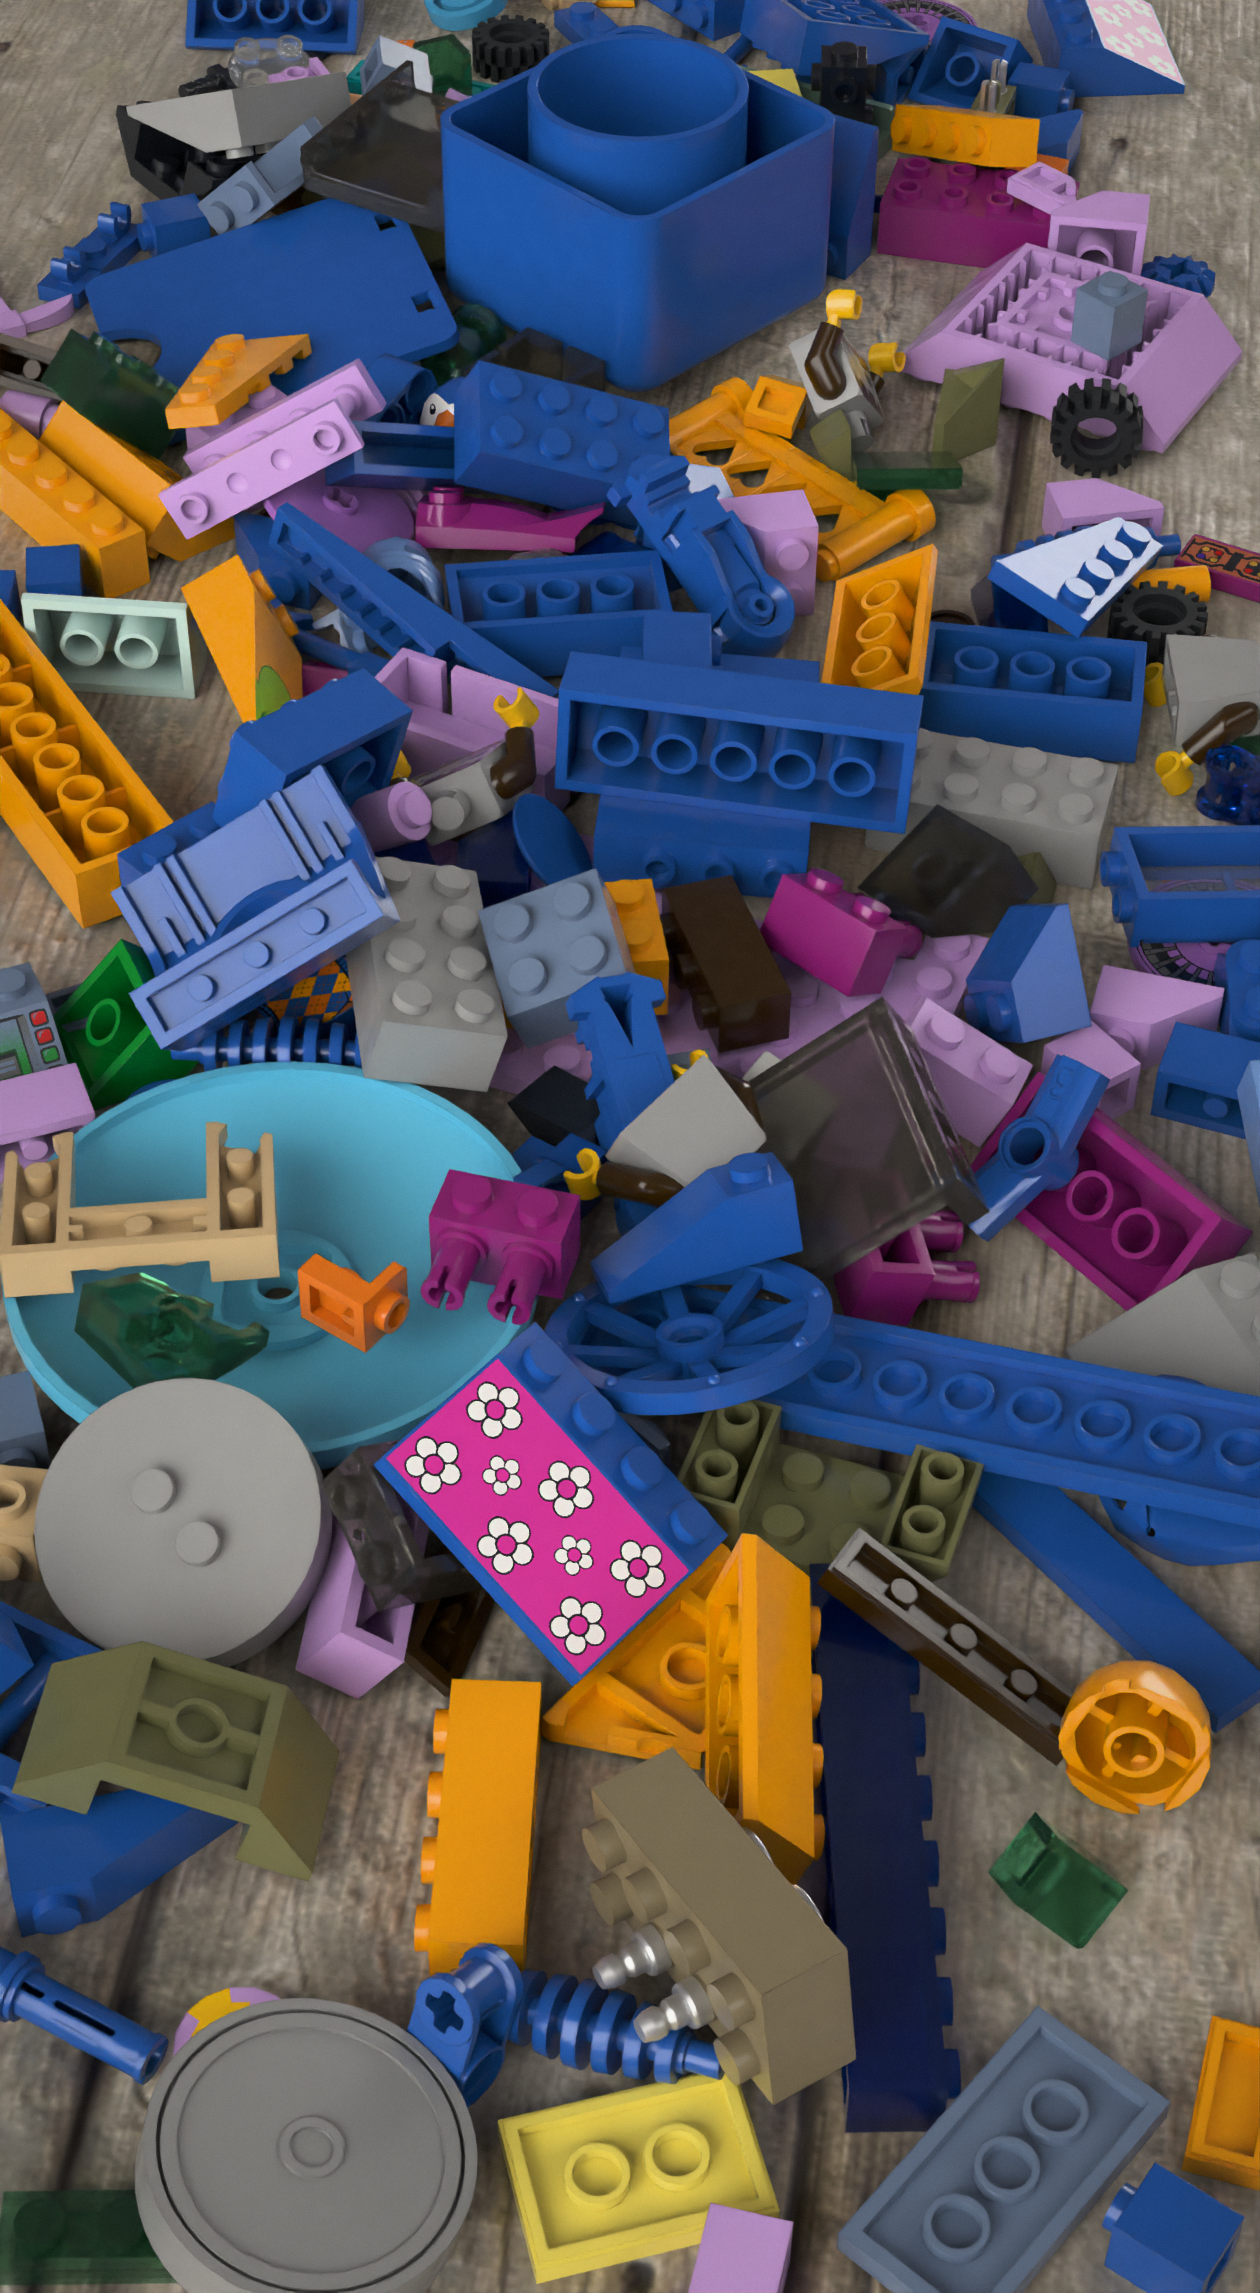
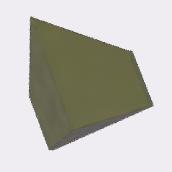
M1004 358L956 370L945 369L934 424L931 466L943 467L996 445Z

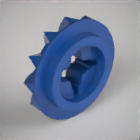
M1174 253L1169 258L1155 256L1152 262L1144 263L1142 266V277L1200 293L1206 298L1214 291L1216 273L1208 269V263L1193 261L1191 255L1185 258L1178 257Z

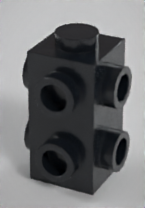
M837 42L832 46L821 45V63H812L811 91L819 92L818 105L826 108L834 115L873 125V106L865 105L866 92L875 93L876 64H868L867 46H857L851 42Z

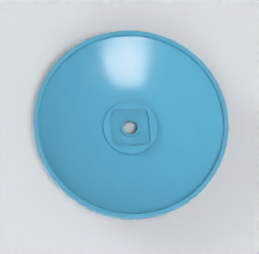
M297 1061L262 1062L229 1066L167 1082L129 1098L104 1112L74 1134L76 1207L207 1198L206 1122L227 1124L228 1138L224 1146L246 1148L253 1153L257 1152L260 1146V1137L264 1132L271 1133L274 1147L280 1277L212 1282L209 1261L188 1262L178 1266L160 1264L120 1267L110 1271L96 1269L75 1271L74 1293L5 1298L2 1282L7 1320L14 1344L25 1367L51 1400L79 1424L106 1402L142 1385L179 1378L214 1380L243 1389L274 1408L292 1426L310 1449L320 1469L363 1460L390 1450L530 1326L540 1296L537 1295L529 1320L519 1325L512 1324V1316L516 1306L511 1308L506 1323L497 1320L488 1311L487 1303L496 1287L494 1285L470 1281L463 1305L458 1310H446L445 1303L450 1292L445 1294L440 1308L427 1304L422 1298L420 1290L423 1281L427 1278L431 1269L429 1214L449 1169L514 1182L513 1177L522 1173L521 1169L509 1151L487 1128L470 1114L443 1097L412 1083L364 1078L362 1069L357 1067ZM56 1152L48 1159V1161L59 1158ZM316 1253L339 1267H346L355 1271L363 1280L370 1283L395 1261L407 1268L408 1298L410 1300L407 1317L395 1332L391 1334L386 1333L371 1349L364 1353L301 1317L298 1268ZM274 1288H286L293 1291L291 1295L282 1299L264 1297L267 1291Z

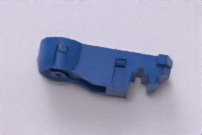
M647 455L632 462L628 469L624 468L606 496L615 508L623 505L628 506L699 612L711 613V635L722 636L721 653L775 658L789 641L794 628L795 604L788 589L779 580L768 575L764 570L751 535L734 510L726 512L718 501L717 497L720 494V490L716 484L700 492L691 493L688 488L691 481L686 475L690 463L685 456Z
M627 971L621 975L602 978L595 977L571 994L565 1003L569 1020L578 1021V1029L575 1033L578 1045L584 1044L586 1051L591 1050L592 1060L590 1066L593 1074L584 1091L587 1100L596 1099L600 1115L595 1121L594 1127L600 1147L608 1151L619 1134L675 1082L653 1009L660 1007L666 999L662 982L658 979ZM615 1197V1219L620 1236H624L658 1208Z

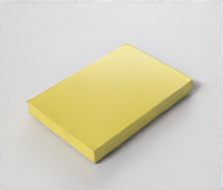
M694 2073L682 2076L676 2084L656 2082L498 2120V2136L536 2284L700 2244L710 2203L779 2218L780 2210L741 2086L733 2084L726 2074H724L721 2080Z

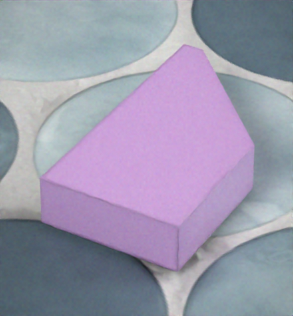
M1040 161L1008 178V194L1050 215L1052 210L1076 201L1075 179Z

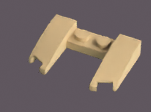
M206 1122L207 1198L76 1207L75 1141L73 1132H63L52 1136L54 1150L59 1158L45 1163H32L25 1170L19 1163L18 1155L14 1150L5 1153L0 1223V1269L5 1298L74 1293L75 1271L92 1269L110 1271L120 1267L160 1264L178 1266L188 1262L209 1261L212 1282L280 1277L272 1134L264 1132L260 1137V1146L257 1152L253 1153L246 1148L224 1146L228 1138L227 1124Z

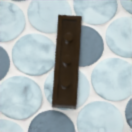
M858 1527L817 1584L1057 1766L1064 1758L1061 1749L1059 1751L1058 1739L1061 1720L1074 1690Z

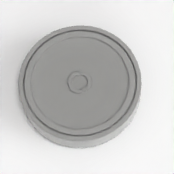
M197 1378L169 1379L136 1387L106 1402L79 1424L62 1444L46 1473L39 1493L35 1513V1549L42 1578L54 1603L77 1631L102 1650L144 1641L225 1667H231L253 1657L274 1643L296 1622L308 1606L322 1579L329 1557L332 1539L331 1503L325 1479L312 1452L292 1426L274 1408L255 1395L230 1384Z
M289 1998L266 2001L233 2011L197 2032L179 2049L159 2077L150 2098L136 2155L135 2194L138 2211L144 2231L156 2255L166 2270L188 2293H424L445 2267L455 2247L474 2195L478 2163L476 2136L465 2100L453 2078L427 2047L395 2023L359 2007L336 2001L314 1998Z

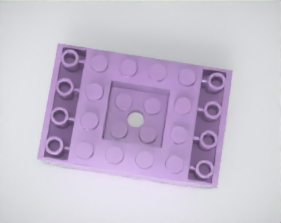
M1025 243L979 272L903 351L906 355V362L901 372L911 374L918 380L942 384L945 369L956 370L1004 358L1000 404L1007 408H1019L1044 416L1049 421H1052L1053 407H1057V398L1062 392L1068 396L1069 386L1077 383L1079 388L1083 390L1085 379L1094 378V387L1102 386V378L1111 379V389L1115 390L1119 383L1126 385L1127 396L1134 392L1138 397V406H1142L1143 436L1140 449L1164 453L1241 360L1242 350L1203 294ZM1108 271L1125 275L1128 280L1147 289L1148 295L1141 343L1107 361L1071 342L1077 288ZM1104 418L1086 419L1078 425V427L1089 430L1092 434L1101 437H1109L1117 429L1113 422Z

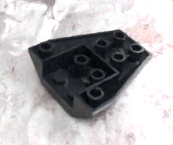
M137 101L136 105L149 103L150 101ZM117 105L116 118L130 175L160 200L195 193L199 201H201L247 163L252 161L254 164V162L266 154H256L254 145V155L227 159L225 150L206 153L128 116L126 106L130 105ZM336 160L318 175L339 167V162Z

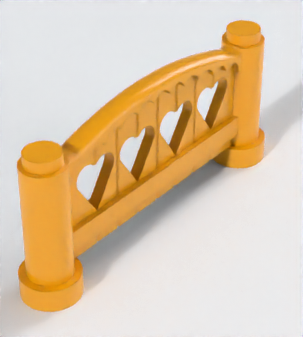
M731 377L716 385L712 389L710 397L669 419L671 453L674 456H685L690 464L719 467L735 497L803 489L814 516L839 514L835 528L832 531L826 533L818 532L816 577L821 581H836L902 540L915 541L930 532L935 526L936 516L933 505L927 495L918 487L906 485L890 494L884 502L871 493L866 492V490L852 481H848L847 478L831 470L815 458L813 459L799 448H795L794 445L781 437L743 426L744 411L753 390L744 380L738 377ZM734 448L729 461L723 465H712L708 463L707 457L696 455L700 451ZM768 469L763 484L758 487H746L741 483V479L729 476L734 473Z

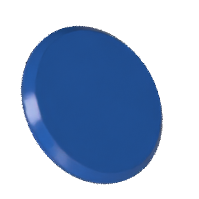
M524 794L516 800L513 808L512 823L517 844L532 871L546 886L593 869L588 851L580 835L561 810L549 800L537 794Z

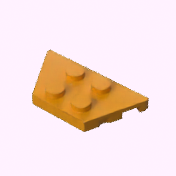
M721 1543L684 1582L541 1717L542 1736L553 1742L646 1760L673 1747L690 1768L701 1770L705 1766L706 1598L731 1554L726 1545Z

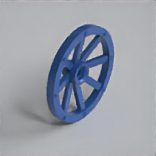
M772 1259L656 1291L660 1294L668 1318L656 1329L613 1309L645 1295L609 1304L598 1283L594 1281L565 1300L552 1314L544 1330L617 1412L638 1415H681L738 1405L772 1393L792 1383L811 1370L827 1353L834 1339L835 1321L830 1293L816 1276L794 1264ZM713 1284L733 1285L712 1315L702 1313L689 1314L681 1287ZM760 1289L779 1294L792 1301L731 1330ZM806 1319L800 1331L788 1342L754 1344ZM589 1324H592L638 1347L573 1344L579 1334ZM592 1367L633 1368L637 1370L617 1377ZM741 1367L722 1373L723 1368Z

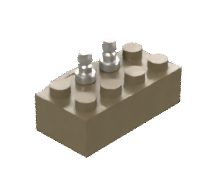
M671 1747L591 1787L595 1823L582 1829V1839L592 1862L603 1872L602 1878L590 1883L591 1897L597 1911L606 1924L612 1927L626 1920L634 1930L631 1935V1943L621 1947L618 1954L610 1953L602 1957L593 1966L594 1977L602 1989L616 1988L624 1984L628 1977L635 1978L645 1972L650 1976H657L666 1971L676 1983L672 1988V1995L662 2000L659 2007L650 2006L634 2019V2028L639 2038L644 2043L659 2041L666 2037L670 2030L677 2031L686 2025L692 2029H699L708 2024L719 2037L714 2040V2050L719 2064L729 2080L738 2086L752 2079L772 2105L779 2103L856 2060L847 1948L824 1923L818 1908L810 1896L799 1886L791 1885L773 1864L766 1847L758 1836L750 1829L740 1826L676 1750Z

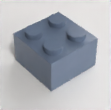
M596 868L478 911L506 1016L528 1049L577 1031L578 1021L569 1020L565 1003L571 994L595 977L602 978L625 974L626 971L636 974L615 901Z

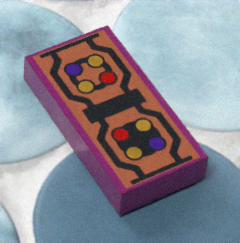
M1194 534L1175 559L1174 567L1206 565L1210 574L1211 588L1260 603V553Z

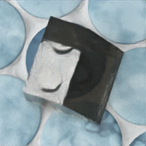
M938 804L857 887L865 897L885 904L891 910L890 913L901 920L909 921V925H916L922 933L930 938L994 932L1010 906L1025 904L1039 890L1008 844Z

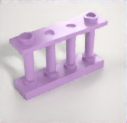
M358 358L187 450L183 459L193 474L160 491L158 497L186 540L363 448L365 443L351 420L364 421L383 411L387 403L362 361Z

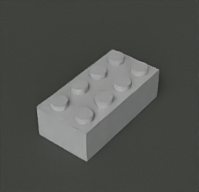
M920 728L905 834L866 829L865 848L981 870H987L988 865L991 863L1033 852H1040L1057 884L1092 890L1112 819L1119 765L1100 762L1093 758L1071 757L1043 752L1031 747L1009 746L987 742L980 738H964L930 732Z
M375 857L401 921L346 954L363 1077L487 1092L508 1035L498 983L478 913L479 910L483 909L477 873L476 871L461 869L453 865L438 866L402 861L395 857Z

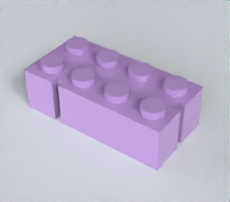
M403 647L374 677L413 710L401 747V751L411 766L409 780L505 739V733L510 728L494 710L493 703L498 695H503L511 705L517 698V688L521 687L456 665L451 670L452 715H449L446 661ZM521 687L537 706L540 713L538 720L530 728L534 732L537 769L536 779L533 783L534 790L531 793L544 797L562 811L570 802V793L576 795L577 791L555 789L558 699ZM513 809L507 815H513Z

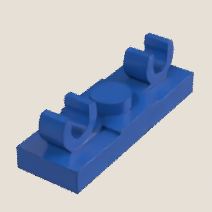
M111 202V215L100 213L97 220L98 227L86 238L84 237L74 247L65 246L62 259L54 257L51 259V272L37 284L40 300L51 302L72 294L74 308L81 309L88 302L85 286L92 278L124 267L141 250L137 235V224L131 223L132 213L129 205Z

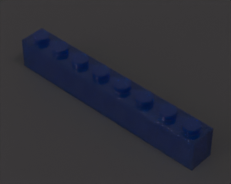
M831 1563L809 1564L810 1605L818 1606L821 1612L820 1636L816 1649L811 1651L812 1673L820 1674L822 1679L821 1706L818 1716L814 1720L816 1743L822 1745L824 1756L819 1788L821 1815L824 1818L825 1824L824 1855L830 1930L848 1951L856 2060L840 2068L845 2133L927 2132L946 2110L947 2099H956L961 2093V2069L958 2049H944L942 2026L953 2025V1989L951 1978L937 1977L935 1956H945L946 1920L944 1908L930 1907L928 1887H938L939 1852L936 1840H924L922 1821L932 1820L933 1797L930 1775H917L916 1758L925 1757L926 1754L924 1712H911L910 1696L919 1695V1661L817 1584Z

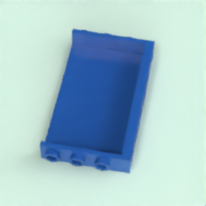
M622 645L620 657L641 660L642 647ZM721 653V666L724 671L819 682L820 661ZM600 795L594 833L593 869H597L603 882L652 878L653 887L659 889L732 875L741 895L773 898L783 874L807 873L811 822Z

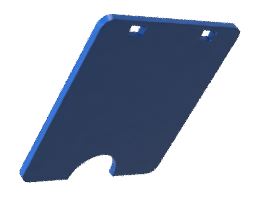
M371 183L92 278L85 286V292L103 343L119 339L137 338L151 341L161 348L159 360L149 372L138 380L119 388L138 442L146 449L151 450L160 449L186 440L185 428L169 429L165 408L210 346L221 336L242 334L245 340L309 334L312 354L305 359L292 358L293 368L285 374L275 375V371H273L269 375L270 383L287 396L360 358L366 370L380 355L386 353L412 363L453 348L459 341L456 322L392 188L385 183ZM393 220L395 227L380 231L378 225ZM430 300L434 309L418 313L415 306Z

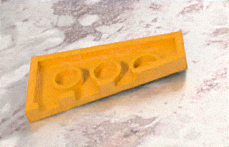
M230 334L217 338L165 408L169 429L211 426L222 423L249 402L248 395L262 392L271 385L269 375L273 371H275V375L285 374L293 368L292 358L305 359L312 354L309 334L245 340L242 334Z

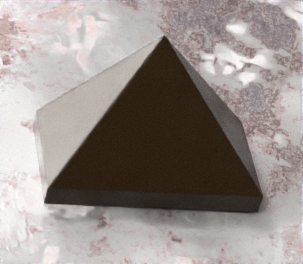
M445 1544L422 1566L404 1661L444 1697L449 1696L451 1693L452 1679L462 1678L496 1602Z

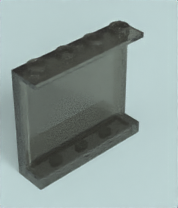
M406 60L300 147V163L303 169L305 190L444 234L440 117L447 108L460 101L416 89L413 62Z
M883 996L748 1081L755 1093L763 1122L762 1130L767 1139V1142L758 1153L772 1152L791 1176L794 1183L803 1251L775 1259L803 1268L823 1282L947 1205L967 1225L990 1212L914 1031ZM760 1289L754 1297L782 1304H788L791 1301L779 1294Z

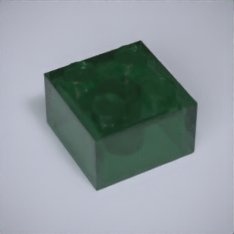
M71 328L40 381L80 415L159 460L177 429H169L165 408L173 399L179 387L157 373L158 370L133 354L130 357L119 350L120 347L101 334L93 331L90 337L87 338Z

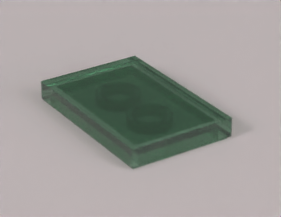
M951 451L851 452L852 476L859 490L959 489V487H962L963 468Z

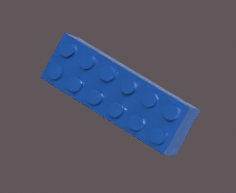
M571 651L559 687L555 789L905 834L924 696Z

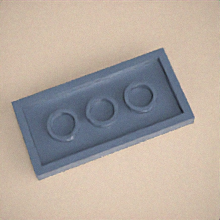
M1037 2006L838 2232L837 2249L892 2293H1023L1165 2121L1170 2101Z

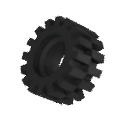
M501 15V20L491 17L487 19L488 23L481 21L477 24V28L474 27L472 30V61L476 74L480 73V77L483 79L491 77V82L499 83L501 79H510L535 67L550 55L548 28L546 29L545 24L542 22L536 24V19L531 17L526 21L523 20L521 15H516L515 19H509V15Z
M1094 378L1084 380L1083 390L1079 388L1077 383L1069 386L1068 396L1063 392L1057 398V407H1053L1050 444L1053 443L1052 452L1055 458L1061 456V465L1065 469H1068L1074 463V474L1083 477L1085 469H1091V478H1100L1101 469H1107L1110 477L1118 473V463L1126 469L1132 464V456L1137 458L1143 436L1142 406H1138V397L1134 392L1127 396L1126 385L1119 383L1116 389L1113 390L1111 389V379L1102 378V386L1094 387ZM1104 418L1113 422L1117 429L1109 437L1094 439L1082 435L1077 427L1080 422L1086 419Z
M1149 581L1140 582L1139 590L1131 584L1111 605L1107 638L1147 642L1146 666L1155 662L1164 664L1166 635L1202 636L1206 633L1208 620L1207 605L1204 601L1199 602V595L1195 592L1185 595L1186 587L1177 584L1173 590L1168 589V582L1158 581V587H1151Z

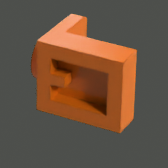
M316 1253L298 1268L301 1317L364 1353L371 1349L386 1333L391 1334L395 1332L407 1317L410 1308L407 1268L395 1261L370 1283L363 1280L355 1271L346 1267H339Z

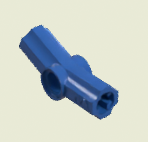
M1056 1055L1025 1117L1017 1118L1008 1124L1000 1136L998 1152L949 1197L950 1206L956 1214L980 1238L989 1242L1043 1190L1052 1191L1060 1189L1072 1180L1079 1165V1152L1076 1146L1110 1079L1077 1060L1065 1055ZM1045 1145L1042 1155L1033 1162L1036 1152Z

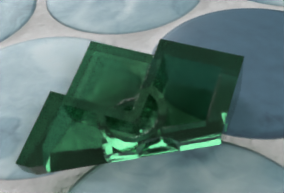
M142 1272L82 1284L74 1331L133 1389L169 1379L197 1378L216 1380L236 1369L267 1347L270 1333L263 1325L252 1322L247 1328L235 1330L212 1319L215 1304L197 1296L178 1293L171 1289L167 1283Z

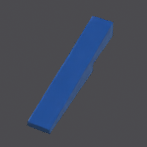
M286 502L277 508L268 545L392 657L404 647L446 661L447 683L450 686L451 670L458 665L558 698L559 690L296 507Z

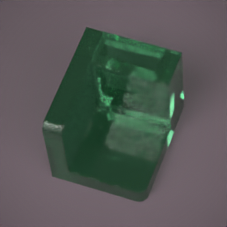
M454 34L422 40L413 44L414 49L428 55L429 70L433 76L432 93L434 102H438L445 96L449 88L465 96L472 95L471 53Z
M1034 1812L988 1871L990 1876L1014 1904L1077 1949L1083 1948L1129 1891L1100 1859L1036 1812Z

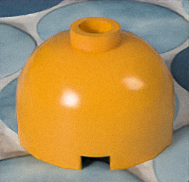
M1125 1659L1095 1670L1076 1687L1061 1720L1058 1736L1059 1751L1061 1749V1753L1067 1762L1065 1772L1072 1785L1091 1801L1122 1814H1139L1140 1808L1136 1803L1149 1806L1165 1803L1164 1811L1179 1807L1200 1790L1211 1762L1212 1743L1209 1712L1198 1691L1176 1671L1150 1660Z

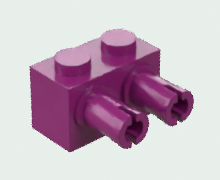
M811 868L809 873L783 874L760 928L767 946L847 997L881 994L895 959L898 957L911 958L921 949L922 933L916 925H909L910 922L906 920L896 921L889 917L891 912L889 907L875 899L865 897L862 893H849L842 888L844 881L835 874L818 868Z
M449 1169L429 1214L431 1269L421 1286L422 1298L427 1304L440 1308L445 1294L450 1292L445 1304L446 1310L453 1311L458 1310L463 1305L470 1281L494 1285L496 1287L487 1303L488 1311L494 1318L506 1323L511 1308L516 1306L512 1316V1324L517 1325L524 1324L529 1320L537 1295L562 1300L581 1252L580 1195Z
M843 1170L817 1220L844 1316L890 1325L907 1326L918 1305L923 1300L973 1303L977 1298L980 1288L979 1272H974L977 1266L973 1261L931 1260L928 1250L947 1253L958 1251L963 1240V1224L958 1222L960 1217L955 1211L915 1210L903 1174Z

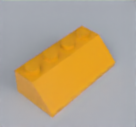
M62 400L39 441L144 529L147 556L157 559L158 555L162 553L181 562L235 538L232 516L186 540L158 497L160 491L184 478L131 436Z
M934 543L836 580L821 683L919 695L924 679L938 550Z
M742 1533L706 1598L705 1785L741 1827L750 1829L758 1836L766 1847L773 1864L791 1885H796L812 1861L820 1859L825 1838L824 1818L821 1814H814L813 1789H817L820 1784L824 1761L822 1745L820 1743H813L812 1719H816L822 1700L820 1674L812 1673L811 1651L816 1649L820 1636L821 1612L818 1606L810 1605V1577L759 1536Z

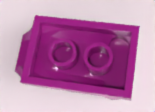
M436 485L433 486V491H429V495L423 496L418 501L415 542L423 548L575 552L580 540V531L593 519L603 514L605 502L566 511L544 513L512 502L465 496L464 486Z

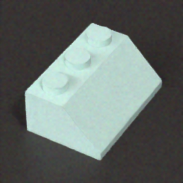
M23 592L21 605L25 631L72 691L196 699L208 658L206 642L188 603Z

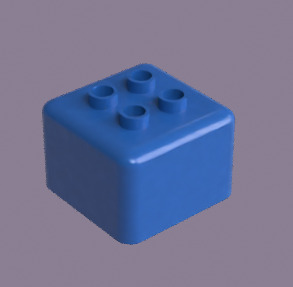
M643 25L623 26L596 38L565 46L548 55L535 67L447 108L441 114L446 282L450 292L463 303L619 389L633 393L654 390L813 302L821 295L825 288L835 117L826 108L740 68L732 59L713 48L694 41L674 37L654 27Z

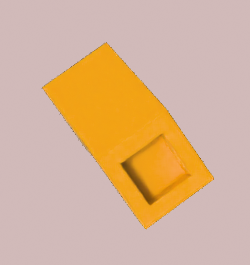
M773 374L760 376L744 411L743 426L791 439L796 428L804 430L813 409L804 384Z

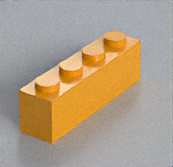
M895 104V115L890 129L893 140L892 151L987 167L1028 168L1035 164L1037 159L1040 119L941 105Z
M452 1679L449 1709L436 1708L433 1752L434 1754H445L443 1772L430 1771L427 1817L439 1818L437 1837H423L421 1852V1884H433L431 1904L417 1903L414 1927L415 1952H428L430 1976L436 1973H449L452 1969H456L464 1953L480 1943H492L502 1948L513 1958L520 1973L526 1969L542 1738V1682Z

